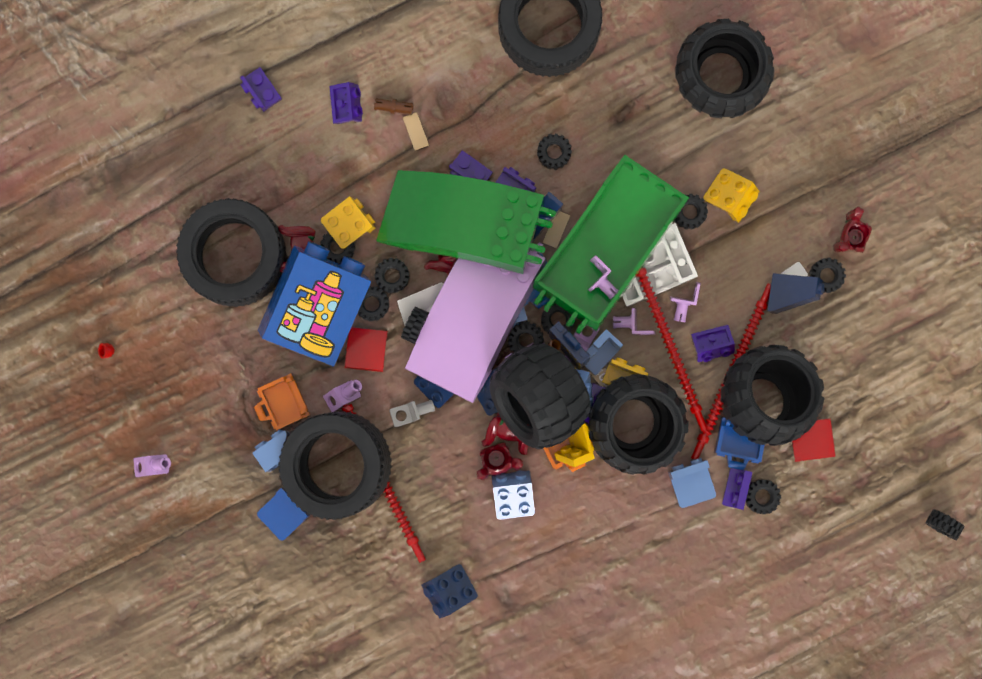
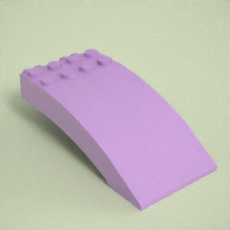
M530 251L529 255L541 258L542 263L539 265L526 262L524 274L458 258L430 310L405 369L473 403L490 375L492 367L516 319L533 291L534 280L545 267L546 258L540 256L538 252Z

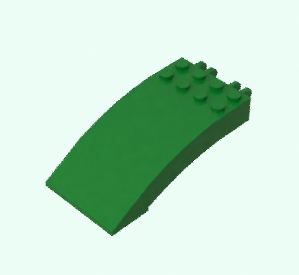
M624 155L604 181L602 187L568 236L534 280L533 288L540 292L534 304H540L543 298L547 297L550 301L546 303L544 311L548 312L556 303L572 314L566 326H572L576 318L582 321L577 327L576 333L580 334L586 325L597 331L651 256L689 197ZM595 255L611 270L607 275V280L619 290L612 299H609L599 287L591 292L588 290L603 275L590 261Z
M398 170L376 241L410 251L415 250L465 259L524 274L526 262L539 265L542 263L541 258L529 255V252L545 253V247L532 243L537 226L552 228L553 225L548 220L540 219V214L555 217L556 211L543 207L544 195L451 174Z

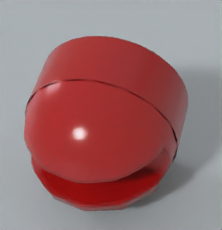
M101 343L98 347V354L102 359L112 357L115 352L113 345L110 343Z

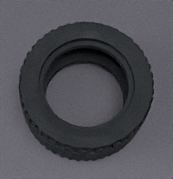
M501 0L498 13L500 42L508 57L519 68H523L524 71H528L531 74L534 73L537 76L542 75V77L564 75V73H570V71L580 67L594 51L602 26L603 13L600 0H567L575 7L579 14L581 29L571 42L558 48L539 47L523 35L519 27L518 16L523 7L531 0Z
M226 198L219 199V201L214 200L211 203L208 202L205 206L202 205L183 224L182 231L180 230V236L177 239V260L183 278L198 294L224 306H245L263 299L277 286L282 275L280 271L283 262H286L285 241L277 225L263 210L247 201ZM233 223L244 224L253 228L261 240L262 257L257 269L251 276L241 282L226 284L214 281L207 273L203 263V249L207 239L216 229L224 225Z
M329 412L308 418L290 432L286 442L283 443V448H281L279 477L282 480L281 484L284 487V491L287 492L288 498L290 497L297 508L299 507L301 511H305L308 515H313V517H319L320 519H342L365 510L376 502L384 492L390 479L392 458H390L389 445H387V441L384 439L383 434L379 432V429L373 423H370L368 419L358 416V414ZM327 433H337L348 437L357 445L363 457L364 472L362 480L358 487L347 496H334L324 492L314 483L309 472L308 459L310 451L316 441Z

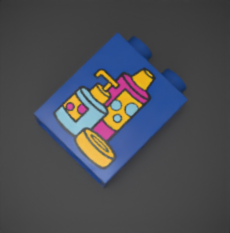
M308 241L305 250L297 246L293 247L259 325L258 332L264 340L334 366L371 280L362 273L365 267L363 263L344 256L341 264L327 259L330 250Z

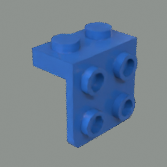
M284 487L280 488L276 495L257 512L260 520L279 540H285L310 516L307 512L301 511V508L296 507V504L291 501L290 497L288 498Z

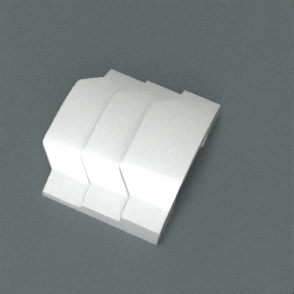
M676 223L671 224L643 266L647 270L646 276H649L648 281H651L650 286H653L654 296L698 277ZM639 277L634 278L622 295L627 307L648 299L644 297L646 294L642 292L644 289L640 287Z

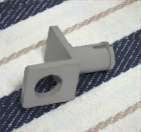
M432 400L420 404H415V401H411L408 404L392 408L389 412L394 427H399L419 420L420 415L434 412L435 407ZM402 410L406 413L404 421L396 419L397 411Z

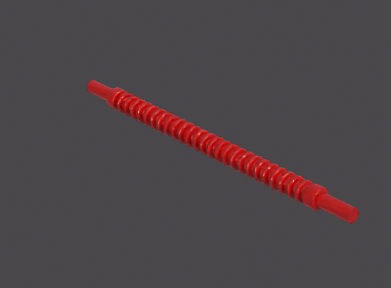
M642 267L636 277H639L640 287L644 289L642 290L646 294L644 297L648 298L646 302L650 303L648 307L652 308L650 312L654 313L652 317L656 318L655 323H658L657 328H660L659 333H662L661 338H664L663 343H666L665 348H668L667 354L670 353L669 359H672L673 369L677 370L675 374L679 375L677 379L681 380L679 384L683 385L681 389L685 390L683 394L687 395L685 399L689 400L688 405L691 406L689 409L695 415L700 430L704 431L708 427L701 412L702 406L698 404L699 399L695 398L697 394L693 393L695 389L691 388L693 384L689 383L691 380L687 378L689 374L685 373L686 368H683L684 363H681L682 358H679L680 353H677L678 348H675L676 343H673L672 333L668 331L670 329L666 326L668 322L664 321L666 317L662 316L664 312L660 311L662 307L658 306L660 302L656 301L658 297L654 296L653 286H650L651 281H648L649 276H646L647 270L645 267Z
M767 283L761 299L755 305L757 307L753 310L755 313L751 314L752 319H749L750 324H747L748 329H745L746 333L742 334L744 338L740 339L741 344H738L739 349H736L737 354H734L735 358L731 359L733 363L729 364L730 367L735 363L736 359L746 353V350H749L750 340H753L752 336L756 335L754 331L758 330L757 325H760L761 315H764L763 311H766L768 307L767 302L771 289V284ZM718 389L720 392L716 394L715 404H712L713 408L709 409L711 413L707 414L709 417L705 419L708 429L698 434V442L691 456L694 460L699 459L705 443L709 442L710 438L708 436L712 435L710 431L714 430L713 425H716L717 415H720L719 411L723 410L721 407L724 405L721 402V389Z
M347 403L342 406V412L357 414L353 412L354 407L352 404ZM388 481L387 487L383 492L386 494L384 497L388 498L387 503L390 502L391 505L389 507L393 508L392 513L395 512L396 515L394 517L398 518L397 523L399 522V527L403 528L402 533L404 532V537H407L406 542L408 546L412 547L419 563H421L426 558L418 544L419 539L417 536H414L415 531L411 530L412 526H409L410 521L406 520L408 517L404 516L405 511L401 510L403 507L399 506L398 496H394L395 491H392L393 486L390 487L389 484L391 482Z

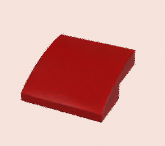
M351 327L348 334L345 368L383 372L387 331Z
M831 418L817 420L808 432L792 441L795 462L836 457Z

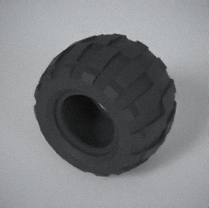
M729 18L717 19L712 23L706 22L697 27L685 39L677 55L675 78L678 81L679 91L683 98L687 99L692 104L691 107L701 113L702 111L714 118H735L753 110L768 93L775 72L773 67L774 57L771 47L767 46L764 42L765 37L759 30L754 31L751 29L748 23L741 20L732 22ZM724 53L733 56L740 63L743 78L737 90L731 94L719 93L703 82L700 77V68L709 56Z
M541 343L540 345H532L517 350L505 358L490 377V394L499 415L511 432L520 441L532 448L543 449L544 447L548 448L562 443L574 435L585 423L584 420L589 417L590 398L581 376L573 364L560 351L547 344Z
M783 345L759 346L736 359L735 363L729 367L723 380L724 386L721 389V402L724 403L725 408L723 414L726 420H730L734 425L732 429L740 436L748 437L750 442L759 445L769 444L770 446L784 445L808 432L818 420L817 417L822 411L825 399L822 397L824 390L823 379H819L816 372L818 369L815 364L807 361L804 358L805 354L795 349L788 350V347ZM764 379L770 381L780 390L783 397V408L776 419L766 415L757 405L752 392V382L754 380Z
M632 374L631 376L620 377L611 381L609 386L605 389L602 388L597 394V399L594 405L590 407L588 417L589 438L599 457L611 467L631 475L654 473L658 468H665L674 461L673 457L677 452L682 451L685 442H683L685 433H688L689 421L686 420L685 415L687 411L682 399L678 397L676 391L667 383L655 377ZM628 400L644 402L649 406L654 417L651 433L647 438L638 443L623 442L613 432L614 417L618 409Z

